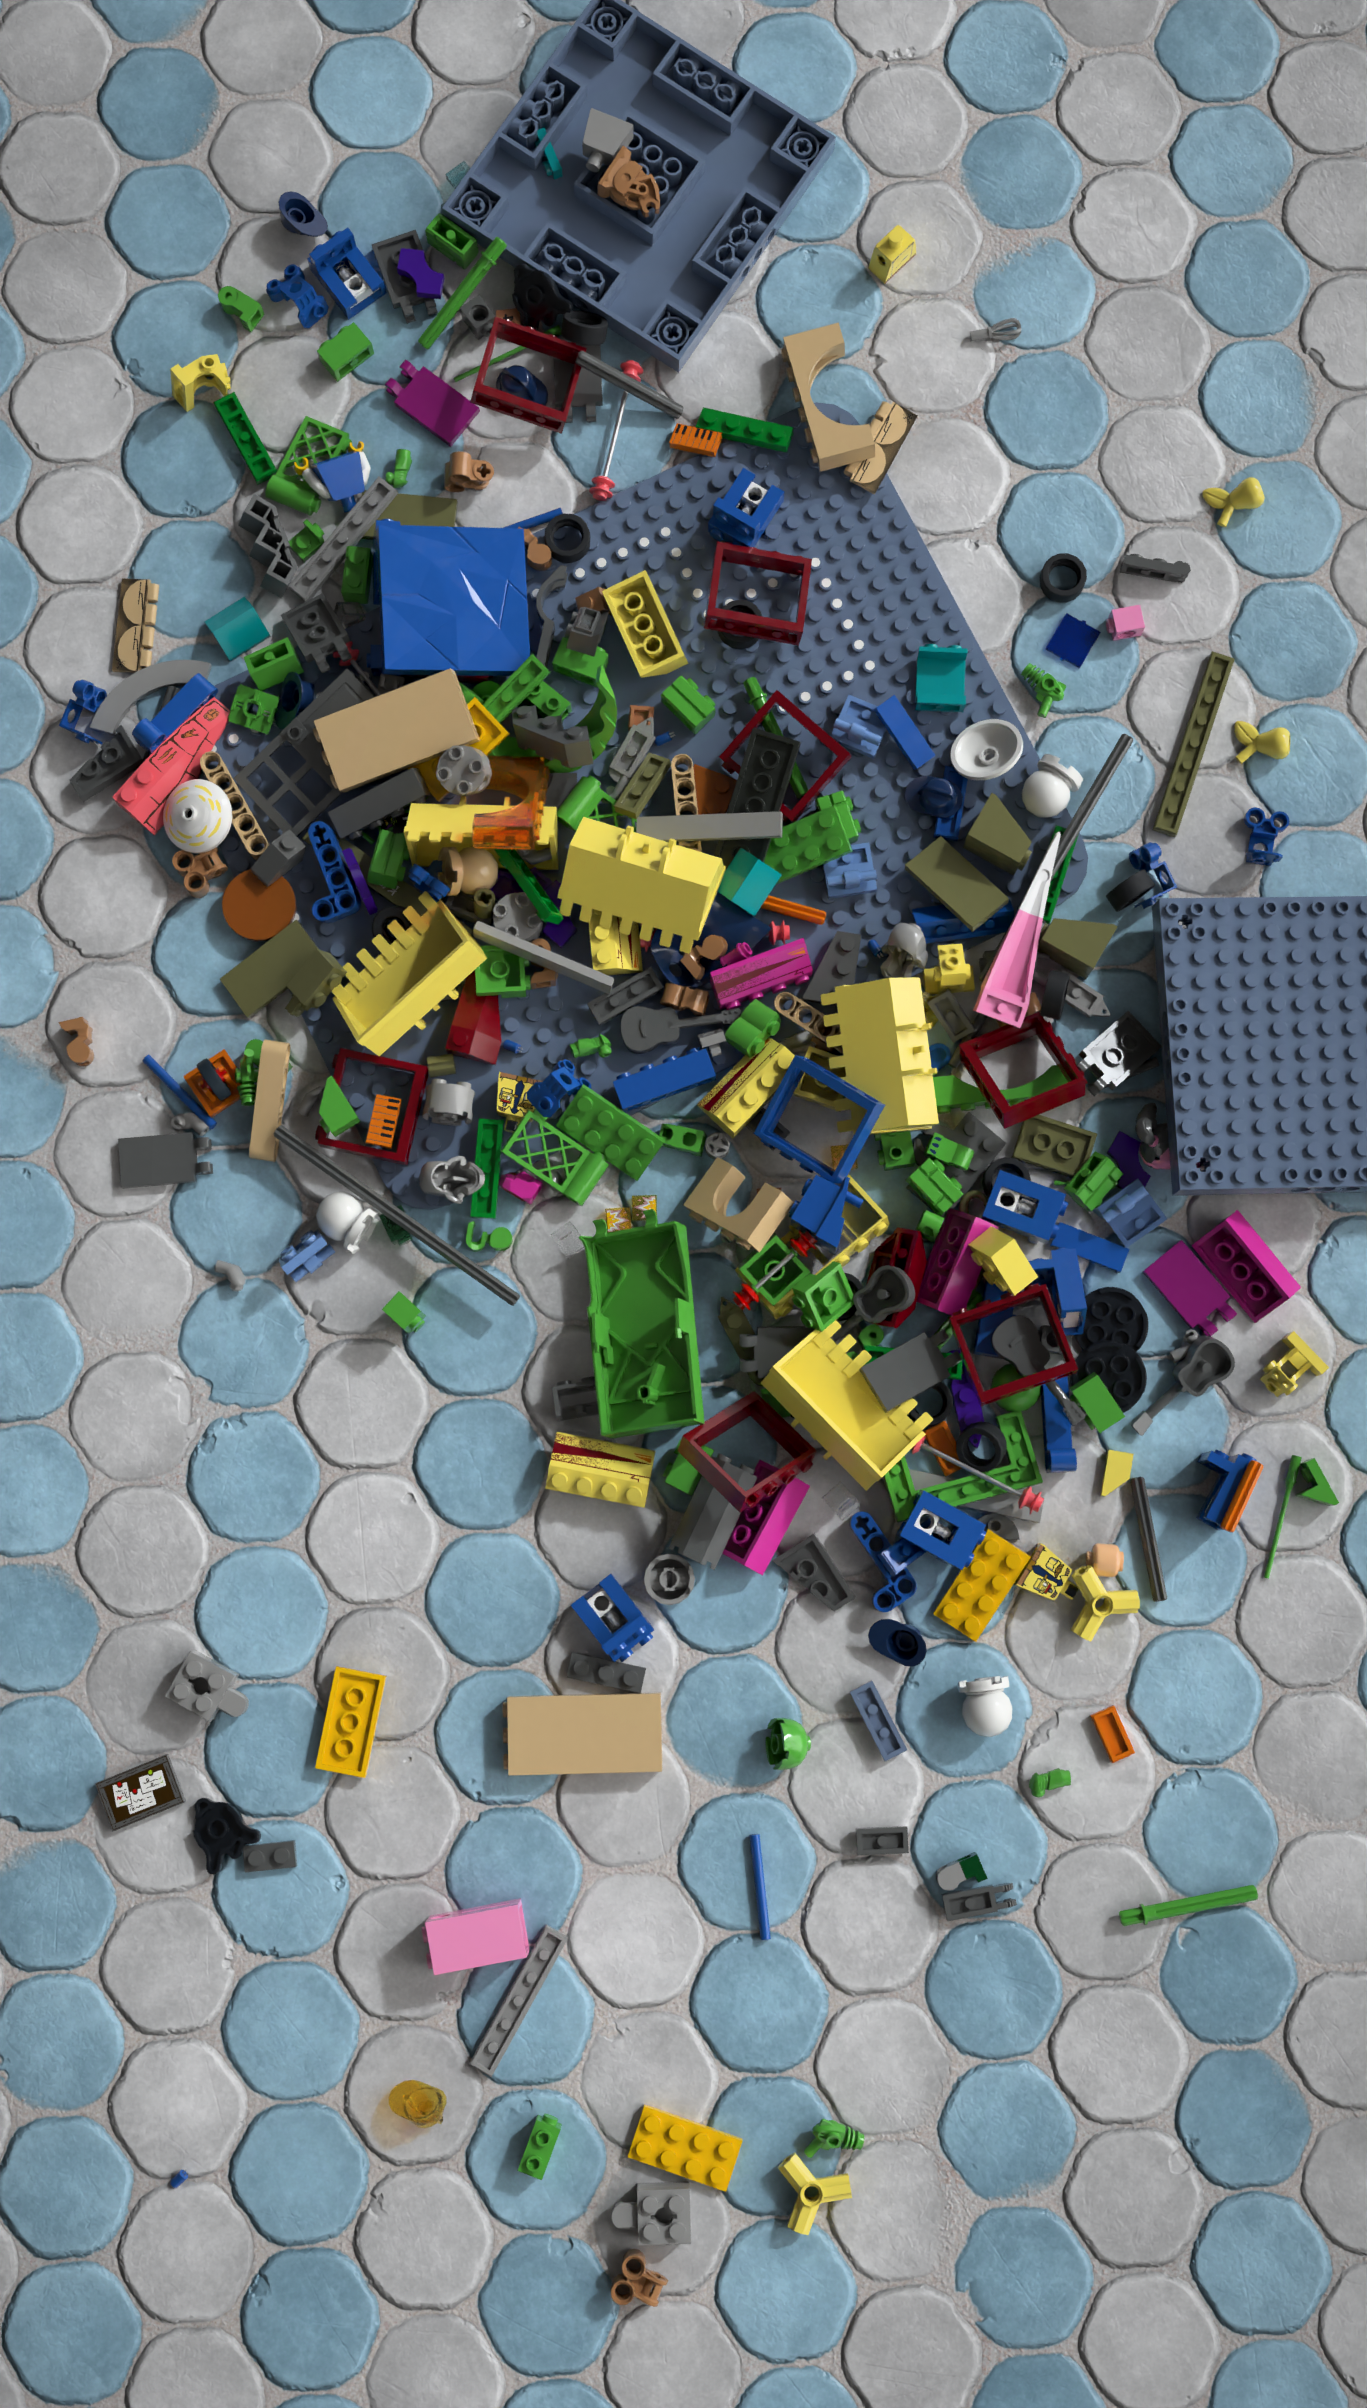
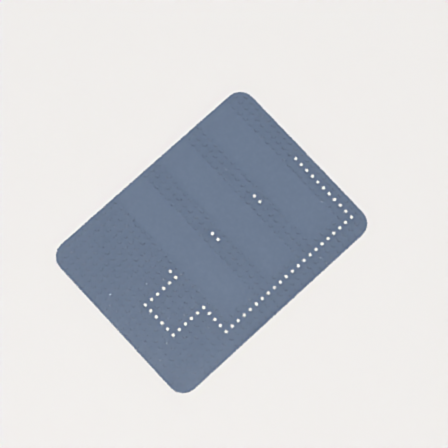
M814 403L823 415L835 422L845 425H860L851 413L834 404ZM800 406L768 421L793 427L794 434L787 453L728 440L719 445L715 457L699 454L613 495L612 498H607L606 501H600L575 513L574 515L581 517L587 523L590 531V548L587 554L579 561L562 563L552 557L551 567L545 571H538L529 566L527 559L528 549L525 548L530 655L533 654L535 657L537 656L543 630L536 607L537 593L541 585L560 565L567 566L566 573H568L565 587L551 592L544 600L542 608L546 616L554 621L555 634L547 666L551 673L543 681L571 703L572 711L563 720L564 729H570L589 713L599 692V688L553 671L552 662L562 638L565 637L568 623L571 621L573 612L578 613L576 597L597 587L607 589L646 570L689 663L668 674L641 678L613 615H608L604 634L597 646L608 653L609 663L605 673L616 700V726L613 736L605 746V750L593 761V764L582 766L581 769L570 772L577 773V783L582 776L588 777L591 775L601 782L600 788L608 795L613 792L617 782L610 776L609 766L629 733L630 705L654 707L655 737L667 731L669 733L674 732L671 736L675 734L671 741L663 745L657 746L653 742L647 754L649 752L670 759V762L676 755L686 754L692 759L693 766L696 764L738 779V773L734 772L731 775L721 766L724 761L719 756L756 714L754 706L749 704L750 698L743 685V682L751 677L757 678L763 693L767 694L766 700L778 690L828 735H831L834 723L839 717L848 695L879 706L895 695L934 752L935 756L914 770L887 730L874 759L842 746L852 757L817 797L820 798L839 791H843L845 797H850L853 804V811H850L853 820L858 819L861 833L858 834V841L850 845L869 842L873 868L877 874V892L828 899L823 865L776 884L769 896L825 911L826 918L823 925L762 908L759 909L755 916L752 915L768 926L771 921L776 926H779L784 920L785 925L790 927V940H785V944L804 938L813 969L812 976L809 977V981L800 985L795 983L789 984L782 991L789 992L802 1000L837 931L861 934L854 984L885 979L880 967L889 955L882 953L883 957L881 955L880 958L875 957L867 946L868 942L876 940L882 948L888 942L895 925L899 923L915 924L912 909L943 905L905 870V864L938 839L933 838L936 816L912 810L906 802L905 791L909 783L920 776L943 778L945 765L954 767L951 761V748L955 739L966 728L983 720H1004L1010 722L1019 730L1023 740V750L1019 760L1006 773L988 780L968 779L958 841L946 840L1002 893L1009 896L1014 909V917L1048 850L1055 826L1067 828L1072 818L1067 808L1057 816L1046 818L1037 817L1027 810L1022 799V790L1026 779L1034 772L1039 771L1037 763L1040 758L888 474L886 473L874 495L850 481L851 478L844 474L847 465L820 472L818 463L813 464L810 449H813L811 442L807 443L804 429L807 426L805 422L801 423L798 412V408H801ZM743 468L754 473L756 477L753 482L764 489L769 490L771 485H774L784 491L782 505L758 540L755 548L812 559L804 628L799 646L758 639L749 648L735 649L723 643L718 635V631L704 628L713 557L717 540L711 537L708 532V522L713 516L715 501L718 497L721 499L725 497ZM752 495L749 497V499L752 501H758L761 499L757 495ZM571 526L559 528L553 538L557 548L568 551L577 548L582 540L580 531ZM546 528L533 533L534 537L538 539V544H545ZM722 561L715 608L722 609L724 605L734 600H747L758 607L763 617L796 623L801 576ZM380 607L343 624L350 640L353 642L351 649L359 650L356 663L377 689L380 676H373L371 668H367L366 655L371 653V645H381ZM732 634L734 636L743 637V635ZM935 644L938 647L947 648L950 645H959L962 648L968 649L964 693L966 695V706L963 713L915 710L919 646ZM294 647L304 670L303 673L298 674L300 679L311 682L315 686L313 701L346 669L356 674L377 697L352 664L340 666L341 658H334L332 653L325 657L330 670L321 673L315 660L308 663L299 647ZM246 670L215 685L218 689L215 698L230 710L240 684L253 689H259L250 676L249 671ZM681 675L686 680L688 678L692 679L698 686L697 691L703 697L708 695L715 703L714 718L705 724L697 734L689 730L661 702L662 692L671 686ZM510 676L488 677V681L502 685ZM405 677V685L423 678ZM283 682L262 692L279 697ZM461 682L471 690L478 685L477 683ZM522 701L516 708L527 705ZM250 704L248 712L256 715L259 706ZM776 704L772 712L783 736L801 742L796 763L808 789H810L837 756ZM511 712L501 725L509 732V737L516 738ZM273 719L274 722L271 725L269 735L228 722L220 739L216 741L211 751L220 755L232 778L244 769L283 730L277 727L275 719ZM762 723L756 728L765 731ZM750 736L731 757L740 766L742 765ZM287 740L270 756L289 778L307 762ZM488 755L490 769H492L489 785L478 794L466 796V805H504L505 797H510V806H529V798L539 796L549 788L553 773L543 774V777L530 776L527 772L510 767L507 770L498 766ZM211 762L208 765V769H215L218 766V762ZM265 762L247 778L267 800L284 784ZM679 764L676 767L679 772H685L689 768L685 764ZM671 767L639 817L676 816ZM313 768L296 783L298 788L315 806L332 790ZM201 769V774L198 779L209 781L204 771ZM408 769L348 792H343L311 824L318 819L332 827L337 833L328 814L329 811ZM235 781L267 841L271 844V842L282 835V830ZM223 782L219 787L225 790L229 787L230 783ZM788 783L783 804L792 810L801 798L798 799L790 783ZM687 787L678 790V793L684 796L691 792ZM291 790L273 805L292 827L310 812ZM450 792L439 802L431 794L424 804H459L461 795ZM991 793L999 798L1032 842L1028 849L1032 851L1024 869L1022 871L1018 869L1014 876L963 848L970 829ZM815 800L798 820L817 813ZM600 801L597 805L599 815L612 814L611 804ZM236 802L232 804V811L238 810L241 807V803ZM595 810L589 817L595 816ZM683 811L681 815H693V813ZM627 816L617 817L619 828L626 829L627 826L632 827L630 818ZM613 817L599 819L600 822L614 826ZM790 819L787 822L782 821V827L793 822ZM557 820L558 870H538L552 882L557 880L562 883L569 845L576 832L565 827ZM231 823L230 830L225 839L219 844V847L235 878L240 873L250 870L256 860L251 857L234 825ZM244 824L242 831H249L253 824ZM310 824L297 836L306 845L303 861L283 875L292 887L296 898L297 908L293 921L298 920L319 950L330 953L342 967L346 963H350L360 973L366 967L356 956L359 951L365 948L374 959L381 954L372 943L374 937L371 926L374 917L385 907L395 905L368 887L378 909L377 913L369 915L357 888L361 899V908L357 913L329 924L317 920L312 914L313 904L317 900L331 895L313 847L303 840L311 826ZM369 827L362 831L375 841L373 844H370L363 836L353 841H350L349 838L346 839L373 858L379 836V827L371 830ZM1080 833L1056 906L1065 902L1078 891L1087 874L1088 854ZM719 840L701 841L702 853L714 856ZM259 843L255 845L253 851L260 852L263 850L264 844ZM326 857L327 863L332 862V860ZM409 857V861H403L402 867H406L403 881L415 888L414 885L416 883L408 878L409 870L412 867ZM498 869V872L500 870H503L506 873L511 874V872L508 869ZM341 873L336 875L334 882L335 885L342 884L344 875ZM348 896L344 899V908H349L352 905L353 898ZM449 896L441 899L444 904H446ZM573 903L569 917L572 924L577 928V932L562 949L543 934L542 931L547 925V922L543 921L539 938L549 943L551 952L593 969L589 923L579 920L582 905ZM329 905L321 909V916L327 917L330 913ZM453 915L472 930L474 929L476 923ZM396 918L389 920L387 923L388 926L393 920H396L404 928L402 921ZM386 926L388 934L391 937L396 938ZM999 934L926 944L928 960L924 969H930L939 964L937 945L962 944L963 952ZM764 936L752 949L753 954L750 957L784 944L781 940H776L773 946L769 941V936ZM473 937L479 943L480 946L491 945L489 943H486L482 940ZM641 947L643 971L651 967L663 986V990L634 1007L641 1006L653 1010L669 1008L660 1004V1000L663 997L665 984L671 982L668 981L651 953V947L648 948L647 952L645 947ZM679 951L680 955L684 956L685 952ZM529 961V967H525V975H530L531 986L533 974L535 972H542L544 969L531 965ZM671 963L669 965V970L674 976H681L682 970L678 964ZM913 967L911 978L922 973L924 969ZM558 973L556 986L532 989L531 987V990H526V997L501 998V995H498L502 1043L496 1066L454 1056L456 1074L430 1078V1075H428L426 1087L431 1084L432 1079H443L448 1084H456L457 1082H468L471 1084V1089L475 1092L472 1102V1122L466 1125L465 1121H462L461 1126H450L433 1123L432 1117H429L427 1120L424 1119L422 1115L426 1103L425 1090L408 1165L405 1166L373 1158L372 1160L383 1183L396 1199L412 1208L426 1210L451 1205L453 1202L446 1197L427 1194L421 1190L419 1184L421 1168L427 1162L448 1161L456 1156H464L466 1164L467 1162L475 1164L479 1118L504 1120L505 1126L507 1117L497 1114L499 1072L544 1081L553 1072V1067L559 1061L566 1059L575 1067L573 1075L575 1079H580L581 1077L587 1079L591 1084V1090L622 1110L613 1081H616V1077L623 1073L630 1072L631 1075L640 1072L639 1069L643 1066L653 1064L655 1067L663 1064V1060L668 1057L677 1056V1058L685 1056L688 1050L700 1047V1050L707 1049L715 1074L737 1064L745 1054L730 1045L727 1040L719 1043L722 1054L714 1057L710 1054L708 1046L701 1047L697 1035L719 1028L723 1030L725 1035L731 1025H723V1023L681 1028L679 1040L675 1044L660 1045L644 1054L632 1053L626 1048L621 1034V1019L625 1012L599 1026L587 1003L605 992ZM639 973L609 975L614 978L612 989ZM344 976L340 984L345 987L350 980ZM466 978L455 987L459 993V997L456 1000L439 1002L438 1005L441 1008L437 1011L432 1008L422 1017L426 1022V1027L423 1030L419 1029L416 1025L412 1026L381 1057L428 1067L427 1057L448 1054L445 1047ZM710 983L700 987H689L691 990L700 989L709 992L710 999L705 1015L719 1014L721 1011L726 1010V1008L720 1010ZM331 991L321 1006L317 1009L311 1007L301 1015L333 1077L335 1069L332 1068L334 1055L339 1054L340 1048L372 1055L376 1054L356 1041L332 999L335 995ZM771 991L763 994L764 997L758 1001L778 1013L781 1019L780 1029L769 1038L780 1043L805 1029L787 1019L775 1009L774 1000L782 992L773 994ZM749 1000L740 1003L741 1006L738 1008L741 1010V1014L751 1003ZM792 1000L784 1003V1010L792 1007ZM804 1001L824 1015L838 1013L837 1006H823L821 1003ZM690 1009L676 1011L678 1019L697 1017L693 1015ZM807 1013L804 1016L803 1023H808L812 1019V1013ZM599 1034L604 1035L612 1044L610 1047L612 1052L605 1058L600 1057L599 1052L574 1058L570 1049V1044L577 1041V1039H591L599 1037ZM505 1040L513 1041L520 1044L523 1050L520 1049L522 1052L518 1053L511 1052L503 1048V1042ZM347 1059L340 1089L361 1121L356 1124V1127L365 1146L396 1153L415 1073ZM566 1093L560 1099V1108L551 1117H548L546 1122L577 1143L579 1141L556 1126L574 1099L573 1095L569 1096ZM376 1094L402 1100L391 1148L366 1143ZM662 1100L645 1105L643 1107L634 1109L626 1113L632 1116ZM534 1120L527 1122L525 1125L527 1136L539 1134L538 1123ZM543 1127V1132H548V1131H549V1130H547L546 1128ZM504 1129L502 1148L512 1135L511 1132H507ZM522 1131L520 1132V1134H519V1136H518L517 1138L523 1137V1136H522ZM544 1135L547 1150L560 1147L556 1135ZM540 1136L527 1139L530 1153L543 1151ZM515 1141L509 1151L516 1156L526 1154L524 1141ZM563 1141L564 1146L569 1145L568 1143ZM558 1151L549 1152V1153H548V1156H550V1155H552V1154H554V1153H556V1152H558ZM501 1153L500 1177L509 1172L516 1173L524 1169L514 1160ZM544 1154L531 1156L532 1164L544 1159ZM527 1157L521 1158L522 1160L527 1162Z

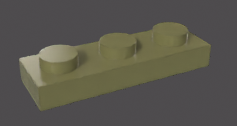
M649 752L614 805L615 812L637 819L671 767L670 759Z

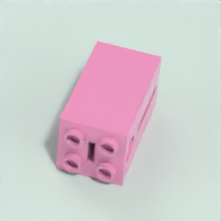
M521 1898L431 1915L425 1922V1927H422L424 1943H429V1953L426 1954L429 1969H433L434 1975L527 1958L530 1951Z

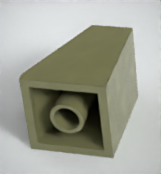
M991 793L970 829L963 848L1014 876L1018 869L1022 871L1032 853L1028 849L1032 842L999 798Z
M1053 918L1050 925L1045 923L1041 929L1037 952L1049 955L1050 959L1087 979L1116 931L1117 926L1114 924Z

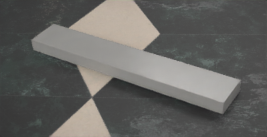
M378 476L288 588L305 602L312 599L346 558L347 546H356L397 496V490Z
M779 811L638 817L636 833L669 842L670 838L675 839L676 842L782 838L783 813Z
M477 921L474 926L473 937L607 994L611 992L614 978L480 921Z
M909 1469L915 1491L956 1480ZM1010 1492L961 1506L1040 1523L1044 1501L1039 1511L1033 1510L1031 1515L1029 1514L1028 1507L1024 1506L1022 1509H1019L1018 1501L1020 1498Z
M546 1924L469 2065L492 2077L567 1942L568 1936Z

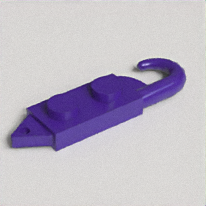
M951 1350V1351L947 1352V1353H953V1352H955V1351H958L959 1354H961L959 1350ZM963 1360L961 1380L953 1379L950 1386L960 1434L971 1423L984 1422L982 1408L978 1402ZM973 1434L968 1441L977 1449L982 1435Z

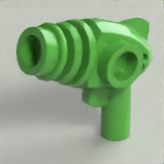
M1029 663L1021 675L1024 677V680L1029 678L1027 682L1028 684L1031 683V687L1035 686L1034 690L1038 693L1036 700L1041 702L1037 715L1046 718L1052 702L1063 700L1066 685L1057 681L1049 673L1043 676L1045 670L1040 672L1041 668L1036 669V665L1033 666Z
M252 1049L244 1051V1057L240 1060V1068H235V1082L240 1083L237 1090L239 1091V1099L243 1106L255 1105L257 1085L254 1083L258 1081L259 1069L253 1066L254 1051Z
M822 2119L820 2123L812 2128L815 2138L805 2148L804 2153L812 2158L820 2148L829 2150L830 2148H839L841 2146V2149L852 2148V2150H861L864 2144V2134L859 2133L858 2130L855 2131L849 2126L845 2127V2125L834 2120Z

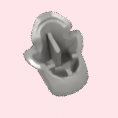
M899 923L895 925L888 942L881 948V951L888 954L889 957L882 963L880 968L885 979L911 978L913 967L925 968L928 952L926 951L924 934L918 925L914 923Z
M456 1156L448 1161L427 1162L422 1166L419 1175V1184L424 1193L446 1197L456 1204H461L465 1195L473 1194L479 1190L485 1181L483 1171L472 1162H467L466 1164L464 1156Z

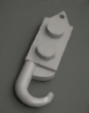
M649 717L638 725L633 724L609 766L610 776L617 782L616 787L609 796L616 801L640 767L656 738L654 736L653 717ZM604 799L601 800L603 803H608Z
M1037 953L1036 961L1038 959L1049 960L1050 956L1045 953ZM1034 967L1033 980L1045 987L1048 975H1043ZM1055 969V970H1053V971L1068 973V972L1065 971L1064 969H1063V970H1062V969ZM1070 974L1065 1003L1088 1018L1090 1016L1109 1017L1110 1013L1103 1001L1104 996Z

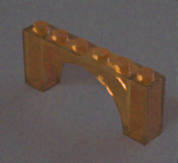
M487 756L490 761L492 776L489 785L485 789L505 791L520 797L523 801L503 811L475 814L472 825L473 848L534 850L535 841L540 840V828H542V816H544L550 768L545 766V758Z

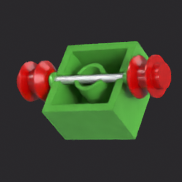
M799 1230L800 1237L797 1240L790 1238L791 1246L794 1249L789 1248L774 1232L760 1252L754 1250L737 1265L739 1270L752 1283L751 1287L748 1284L742 1283V1290L739 1293L733 1291L735 1295L733 1301L742 1310L745 1307L751 1310L749 1304L752 1301L759 1302L757 1294L759 1291L774 1306L792 1287L810 1273L805 1264L797 1257L798 1254L808 1257L807 1250L809 1248L816 1250L814 1244L817 1241L808 1231L802 1233Z

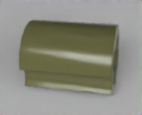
M482 888L474 895V913L482 919L490 918L495 906V895L490 889Z
M453 1053L427 1057L430 1078L456 1074Z

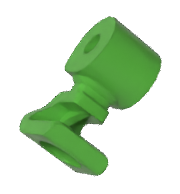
M474 1221L468 1223L466 1243L470 1250L474 1252L481 1251L485 1248L486 1243L493 1250L505 1251L511 1247L513 1237L507 1228L498 1227L490 1235L487 1232H483L478 1242H472L476 1225Z

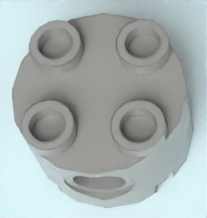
M455 745L447 749L440 757L436 777L448 792L461 796H470L482 792L489 785L492 769H490L488 757L481 750L465 745Z
M525 892L506 895L493 908L495 928L530 943L539 938L543 921L537 916V909Z
M432 1079L431 1084L425 1089L426 1103L423 1108V1118L427 1120L429 1117H432L433 1123L461 1126L462 1121H465L466 1125L470 1124L473 1118L472 1102L475 1096L474 1090L471 1089V1084L468 1082L448 1084L443 1079Z
M665 1554L658 1556L650 1562L645 1570L644 1583L646 1591L654 1600L661 1604L673 1605L682 1602L689 1596L694 1587L695 1577L693 1569L688 1561L679 1555Z

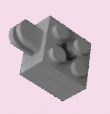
M197 1650L189 1652L165 1695L166 1698L207 1721L215 1720L219 1711L231 1717L241 1716L247 1711L249 1706V1700L246 1695L232 1688L240 1674Z
M638 2183L637 2201H619L614 2205L612 2211L613 2224L619 2229L638 2228V2245L691 2244L690 2183Z

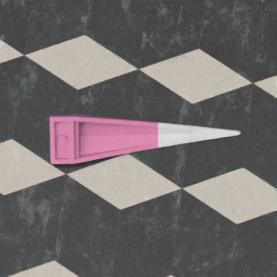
M1060 832L1054 835L980 986L981 990L973 1010L1017 1028H1021L1029 1006L1039 937L1061 836Z

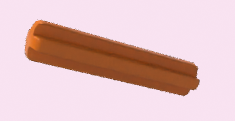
M768 896L761 906L762 909L823 925L826 918L825 911L773 896Z
M1254 1460L1249 1462L1220 1525L1223 1530L1227 1532L1235 1531L1263 1470L1261 1463Z

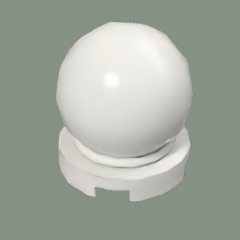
M1044 754L1042 759L1039 760L1037 763L1039 771L1034 772L1026 779L1022 790V799L1027 810L1037 817L1057 816L1067 807L1070 800V791H1078L1083 781L1082 776L1074 767L1070 765L1068 769L1058 763L1060 758L1051 754Z
M334 1192L327 1195L319 1204L316 1217L319 1228L327 1237L337 1241L345 1240L344 1249L354 1254L360 1250L357 1245L361 1240L368 1241L379 1223L376 1217H379L381 1213L372 1207L365 1211L363 1203L352 1194Z
M1000 1676L976 1678V1681L970 1682L966 1680L959 1681V1693L967 1695L963 1703L962 1715L971 1731L985 1737H993L1005 1731L1012 1720V1705L1009 1697L1003 1692L1004 1688L1009 1687L1008 1676L1001 1678Z

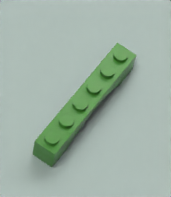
M1052 1065L1045 1073L1032 1082L1020 1087L1000 1091L1006 1101L1012 1106L1068 1083L1058 1066ZM954 1075L933 1077L938 1114L949 1113L954 1108H961V1111H973L976 1109L975 1106H985V1109H991L978 1087L963 1082Z

